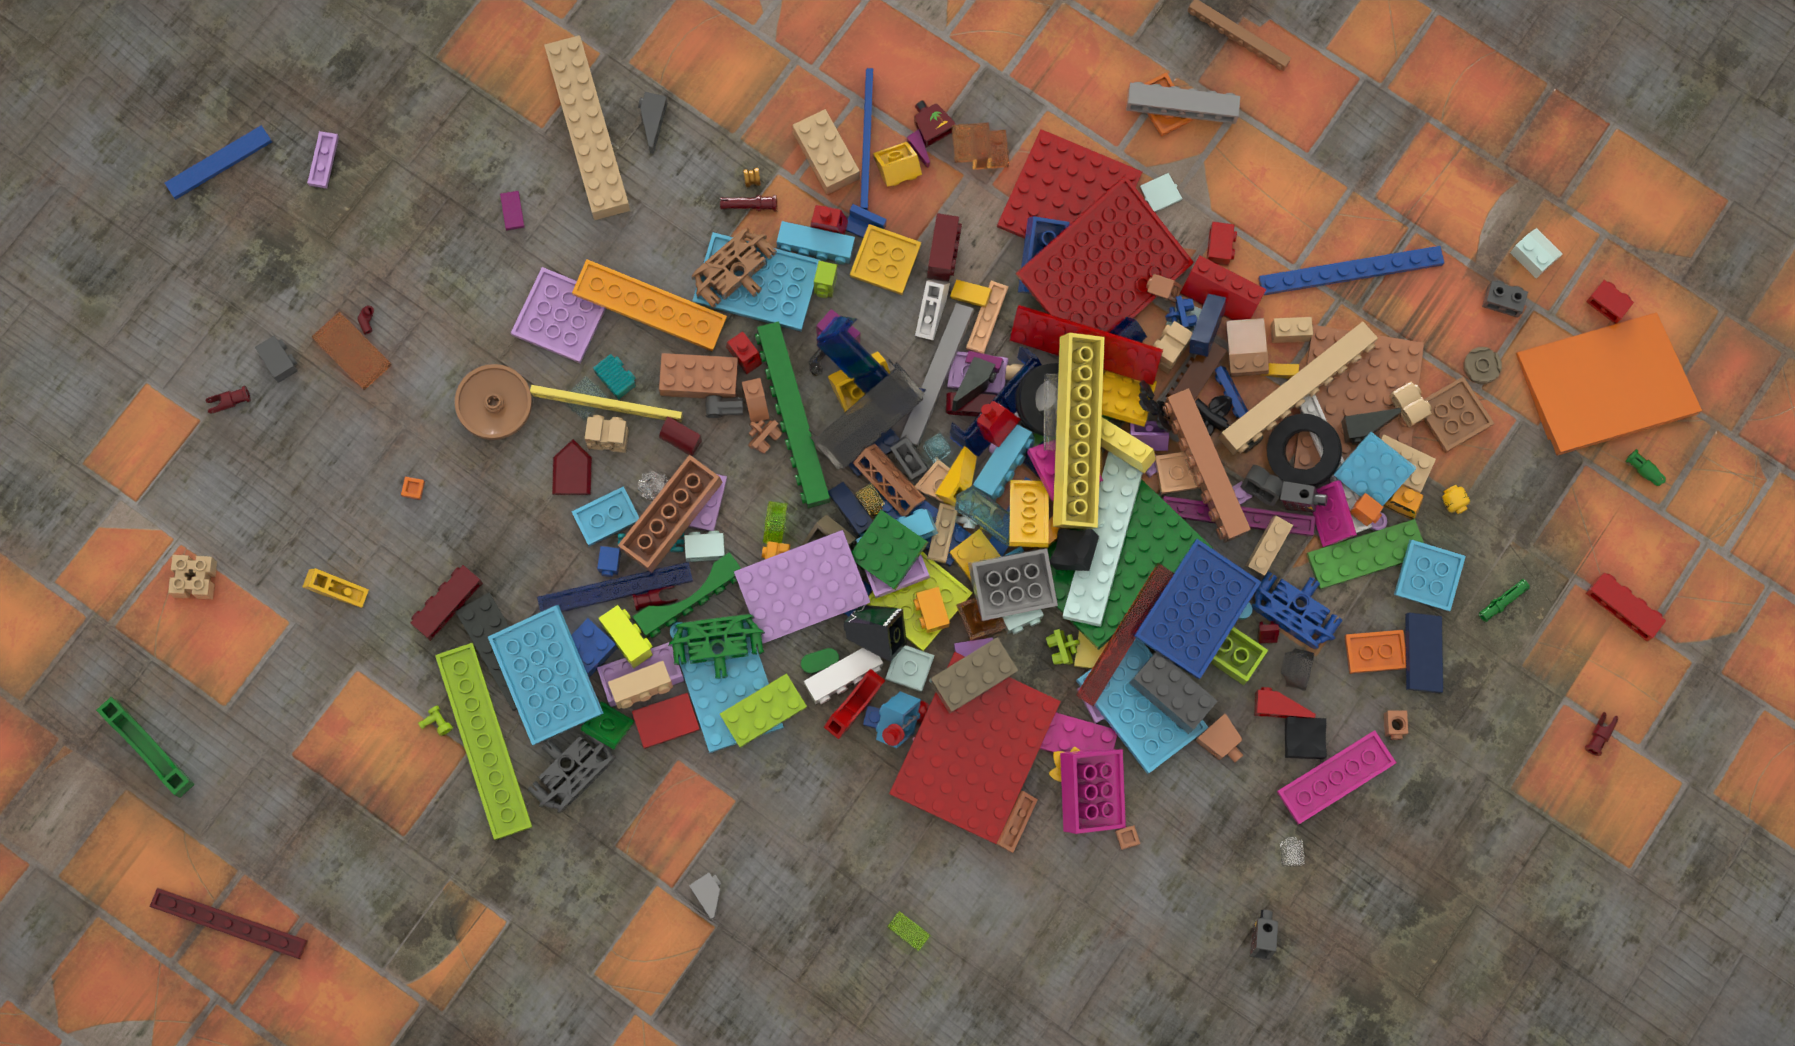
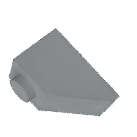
M707 873L689 886L710 919L713 920L715 919L721 892L719 886L721 882L716 875L711 876L710 873Z

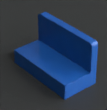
M852 204L850 215L847 219L846 231L864 238L869 224L885 229L887 219Z

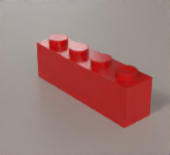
M1605 572L1601 574L1585 593L1645 641L1654 638L1666 622L1660 612L1652 610L1643 599L1635 597L1628 587L1621 586L1611 574H1606Z

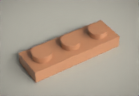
M1020 791L996 845L1008 852H1014L1038 799L1024 791Z

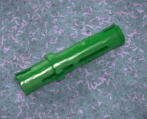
M1521 579L1503 595L1493 599L1489 606L1478 613L1479 617L1484 622H1487L1497 613L1503 612L1508 604L1530 589L1527 581Z

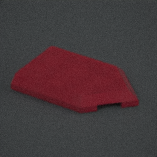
M574 439L553 457L552 495H591L592 457Z

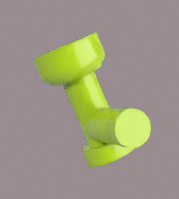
M439 706L429 709L428 713L430 715L423 721L418 722L421 729H424L427 725L436 721L439 726L437 728L439 736L449 733L453 730V727L450 723L444 721L439 712Z

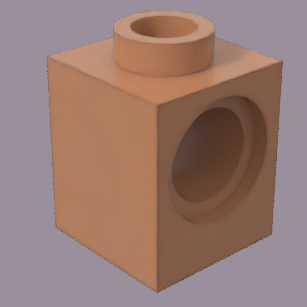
M1386 711L1384 713L1385 737H1391V740H1401L1408 734L1407 711ZM1392 721L1400 724V730H1395L1392 727Z

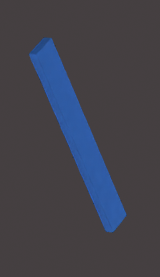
M873 68L866 69L860 202V207L868 210Z

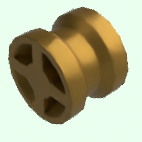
M758 167L753 170L743 169L746 188L751 185L761 186Z

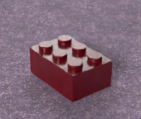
M937 213L928 265V279L949 282L950 276H954L962 228L958 216Z

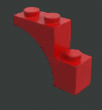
M870 668L852 693L831 715L824 728L837 739H840L852 726L856 718L869 706L885 680Z

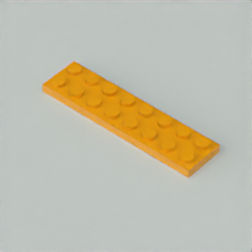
M586 259L572 291L574 296L712 352L727 318L726 315Z

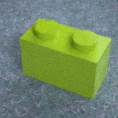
M818 261L814 278V294H817L818 297L828 298L833 296L837 279V264Z

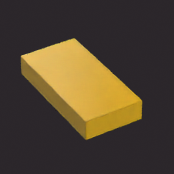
M956 279L950 297L951 299L986 308L992 289Z

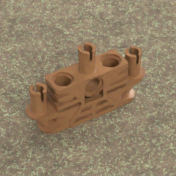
M745 228L705 261L692 274V280H696L697 297L702 296L714 308L716 307L715 303L718 305L721 299L710 289L711 287L717 290V293L722 295L724 300L741 285L753 297L757 295L756 292L759 294L762 288L751 277L766 265V259L763 256L761 257V253L757 252L756 248L758 247L768 259H771V255L775 256L777 250L765 240L767 235L749 233L748 228ZM747 237L751 239V241L747 243L745 241V238ZM739 270L744 272L742 276H736L734 273ZM703 276L707 278L704 282L701 280Z

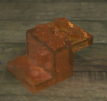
M989 122L952 125L955 163L971 162L972 170L1009 167L1006 130L990 131Z

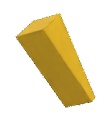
M1268 363L1269 373L1262 376L1290 379L1299 372V364Z

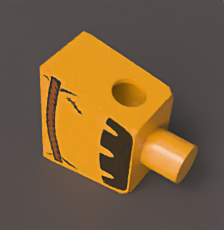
M1401 485L1383 507L1413 520L1416 518L1421 507L1423 495Z

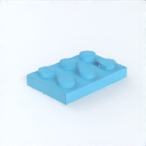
M624 486L572 511L588 546L596 544L634 525L639 519Z

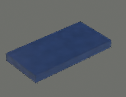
M1406 613V690L1443 693L1442 616Z

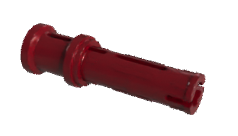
M758 195L751 198H720L721 209H756L758 212H761V210L777 212V195H773V197Z

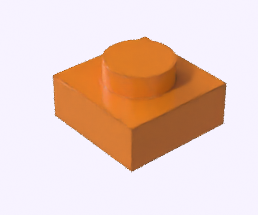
M405 477L401 496L421 500L425 481Z

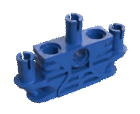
M1267 572L1255 591V604H1252V608L1267 620L1278 624L1281 629L1313 649H1318V644L1334 640L1333 634L1343 620L1339 617L1335 621L1337 615L1332 614L1324 628L1321 627L1330 610L1311 598L1320 583L1316 580L1313 586H1311L1315 579L1309 577L1307 583L1300 591L1287 581L1281 579L1270 594L1268 591L1277 580V577L1273 575L1269 581L1268 579L1272 573ZM1262 599L1267 602L1265 606L1261 605ZM1296 600H1302L1304 602V607H1298L1296 605ZM1313 634H1316V635L1319 636V637H1318L1317 639H1315V640L1312 638Z

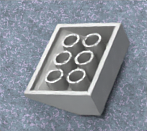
M1047 548L968 563L971 582L982 621L1058 606Z

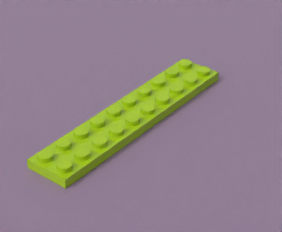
M470 643L435 655L494 840L532 828L533 826L474 644Z

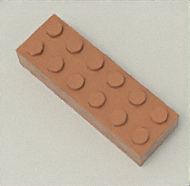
M689 455L618 544V547L622 552L652 573L723 482L720 476Z

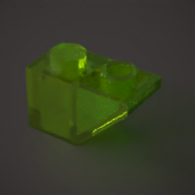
M768 501L763 543L783 542L788 504Z

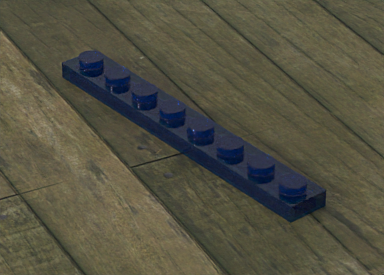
M689 562L655 569L652 573L646 571L538 596L537 600L540 612L555 605H559L561 612L629 597L633 594L646 593L658 588L693 582Z

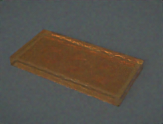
M340 311L312 336V339L363 390L392 365Z

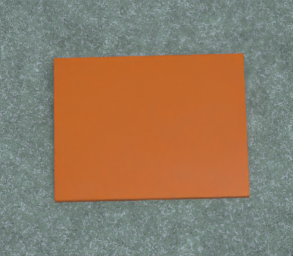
M1657 312L1516 353L1547 439L1551 440L1556 456L1692 417L1702 411Z

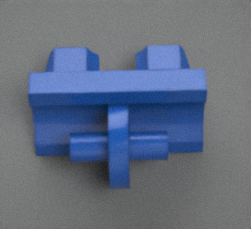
M1182 295L1176 296L1177 302H1175L1177 311L1175 312L1174 307H1170V313L1165 316L1166 321L1173 324L1174 321L1178 323L1177 320H1179L1180 325L1187 329L1195 328L1197 316H1186L1185 313L1194 310L1193 299H1182Z

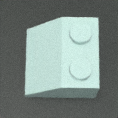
M1537 228L1528 233L1510 252L1536 279L1563 255Z

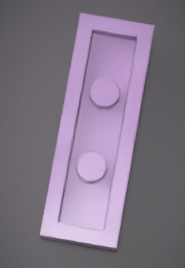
M319 131L307 182L309 186L327 189L338 144V134Z

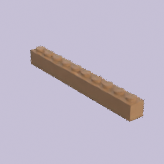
M1193 0L1190 4L1188 12L1192 16H1196L1211 28L1217 29L1219 33L1225 34L1229 39L1236 41L1240 46H1244L1259 58L1265 59L1267 63L1273 64L1282 71L1289 64L1291 57L1203 2Z

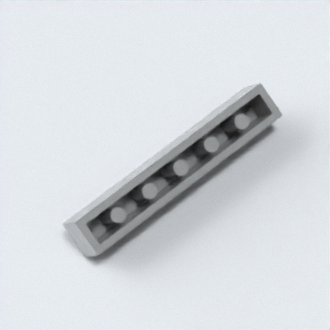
M1142 82L1130 83L1128 88L1126 111L1236 124L1239 117L1240 96H1236L1233 93L1220 94L1215 91L1203 92L1194 88L1187 90L1177 86L1162 87L1160 84L1146 85Z

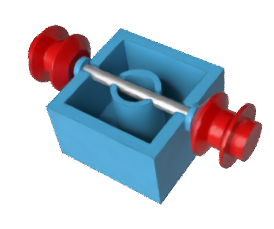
M901 691L894 697H891L879 710V715L881 716L876 727V740L898 748L915 733L916 723H922L929 704Z

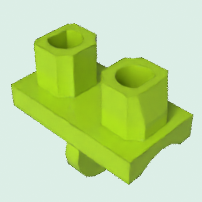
M1054 630V634L1046 637L1049 648L1058 646L1060 652L1052 654L1053 663L1055 665L1074 664L1071 653H1077L1076 646L1080 645V641L1073 640L1072 634L1065 636L1064 630Z

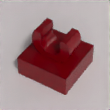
M1261 621L1258 628V643H1278V624L1270 621L1269 625H1263V621Z

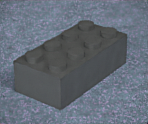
M1157 651L1129 682L1187 734L1197 727L1218 702L1171 660Z

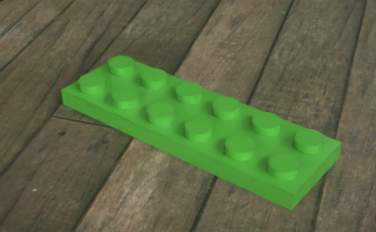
M1413 519L1308 552L1306 555L1314 577L1320 583L1318 588L1321 590L1403 564L1409 540L1424 542L1417 523Z

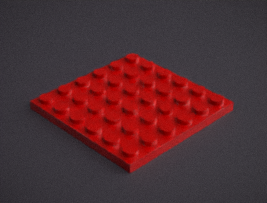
M1040 129L997 227L1025 239L1029 217L1035 216L1070 222V225L1123 176H1127L1136 188L1143 171Z

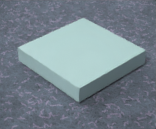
M905 645L891 661L885 680L922 692L935 655Z

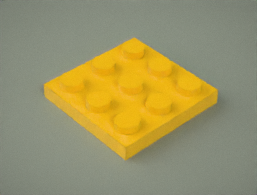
M869 224L851 269L850 277L903 295L922 242Z
M1103 370L1102 415L1145 427L1149 412L1143 410L1139 404V394L1141 393L1139 383L1141 381ZM1157 381L1154 382V385L1149 384L1153 393L1155 391Z

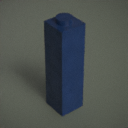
M1212 294L1207 295L1190 339L1189 353L1208 357L1225 313L1226 297Z

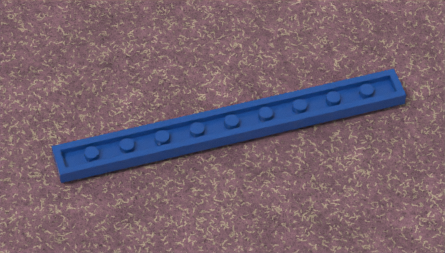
M1435 246L1259 276L1258 280L1259 285L1266 289L1264 295L1442 266L1444 259L1441 247Z

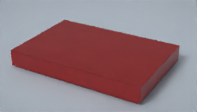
M688 693L632 711L644 749L700 730Z

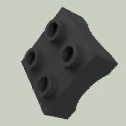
M1059 528L1057 545L1050 558V564L1056 570L1090 571L1099 535L1093 529L1076 531Z
M1287 717L1285 719V758L1325 759L1327 757L1326 718Z

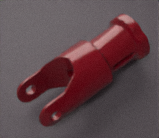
M242 386V389L217 394L206 398L205 401L206 403L221 401L216 407L208 409L209 414H214L235 407L236 404L245 401L251 402V397L247 387Z
M675 586L650 590L646 594L637 596L633 594L636 611L648 606H661L676 602L678 599L664 601L659 597L662 591L675 588Z
M1606 712L1602 713L1592 732L1593 737L1591 741L1585 746L1587 752L1595 756H1601V750L1605 742L1609 741L1618 722V716H1615L1612 722L1604 727L1603 723L1607 714Z

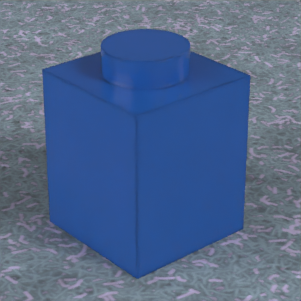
M600 546L597 569L599 573H602V576L613 577V574L618 575L621 558L620 548Z

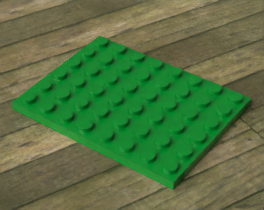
M1141 479L1101 627L1069 621L1099 650L1158 599L1195 539L1200 540L1212 549L1213 547ZM1071 528V529H1069V530L1080 531V530H1082V529H1072V528ZM1057 540L1047 548L1049 561L1056 549ZM1050 564L1058 604L1055 607L1063 614L1075 570H1056Z

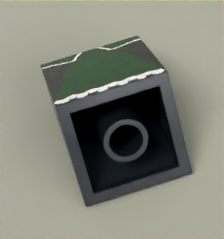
M863 605L858 607L844 621L846 639L887 661H892L907 644L903 609Z

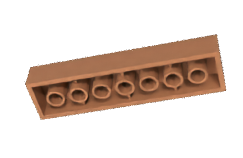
M1189 388L1167 397L1162 407L1166 417H1170L1172 422L1170 424L1171 430L1174 435L1177 434L1180 440L1178 441V446L1181 452H1185L1187 459H1185L1189 470L1192 469L1194 472V483L1197 487L1200 486L1202 494L1200 495L1205 505L1208 504L1210 509L1208 514L1211 521L1215 522L1218 527L1216 533L1219 539H1223L1224 543L1245 535L1251 529Z

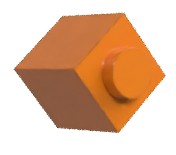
M1364 493L1353 505L1350 513L1364 525L1368 526L1380 519L1382 516L1380 512L1383 506Z

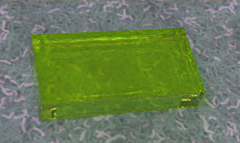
M900 911L887 926V928L918 952L931 936Z

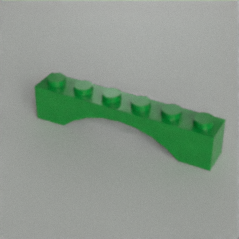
M729 552L713 563L707 580L693 595L672 605L648 606L634 615L633 619L647 639L649 637L654 638L661 633V629L667 626L669 628L677 623V619L682 615L686 617L694 611L693 608L697 605L702 606L706 604L712 595H719L726 590L725 587L730 583L732 585L736 584L738 581L734 571L741 568Z
M110 697L96 710L142 757L173 795L181 798L195 785L118 700Z

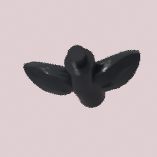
M1214 397L1209 406L1199 398L1195 401L1210 436L1214 433V427L1221 431L1222 429L1226 430L1230 426L1224 416L1231 409V397Z

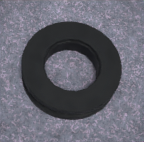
M1059 363L1045 364L1031 369L1023 376L1016 390L1015 405L1019 418L1029 430L1038 435L1056 436L1057 419L1053 420L1043 416L1036 407L1035 397L1038 388L1044 382H1058Z
M1296 414L1282 420L1274 428L1267 444V457L1272 470L1283 481L1317 486L1327 481L1337 470L1342 457V444L1336 430L1324 419L1312 414ZM1300 432L1316 434L1321 439L1323 445V455L1320 462L1307 470L1294 468L1286 457V446L1289 440Z

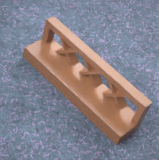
M876 444L865 448L853 462L901 516L907 517L915 507L921 505L926 500ZM864 457L870 462V468H865L861 463ZM875 472H880L883 482L877 481ZM888 486H892L895 489L896 496L889 494ZM901 500H905L910 505L906 511L901 507Z

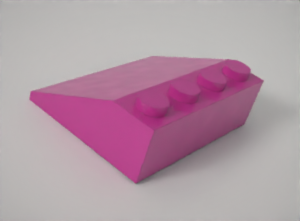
M1123 749L1060 753L1063 831L1080 834L1126 828Z

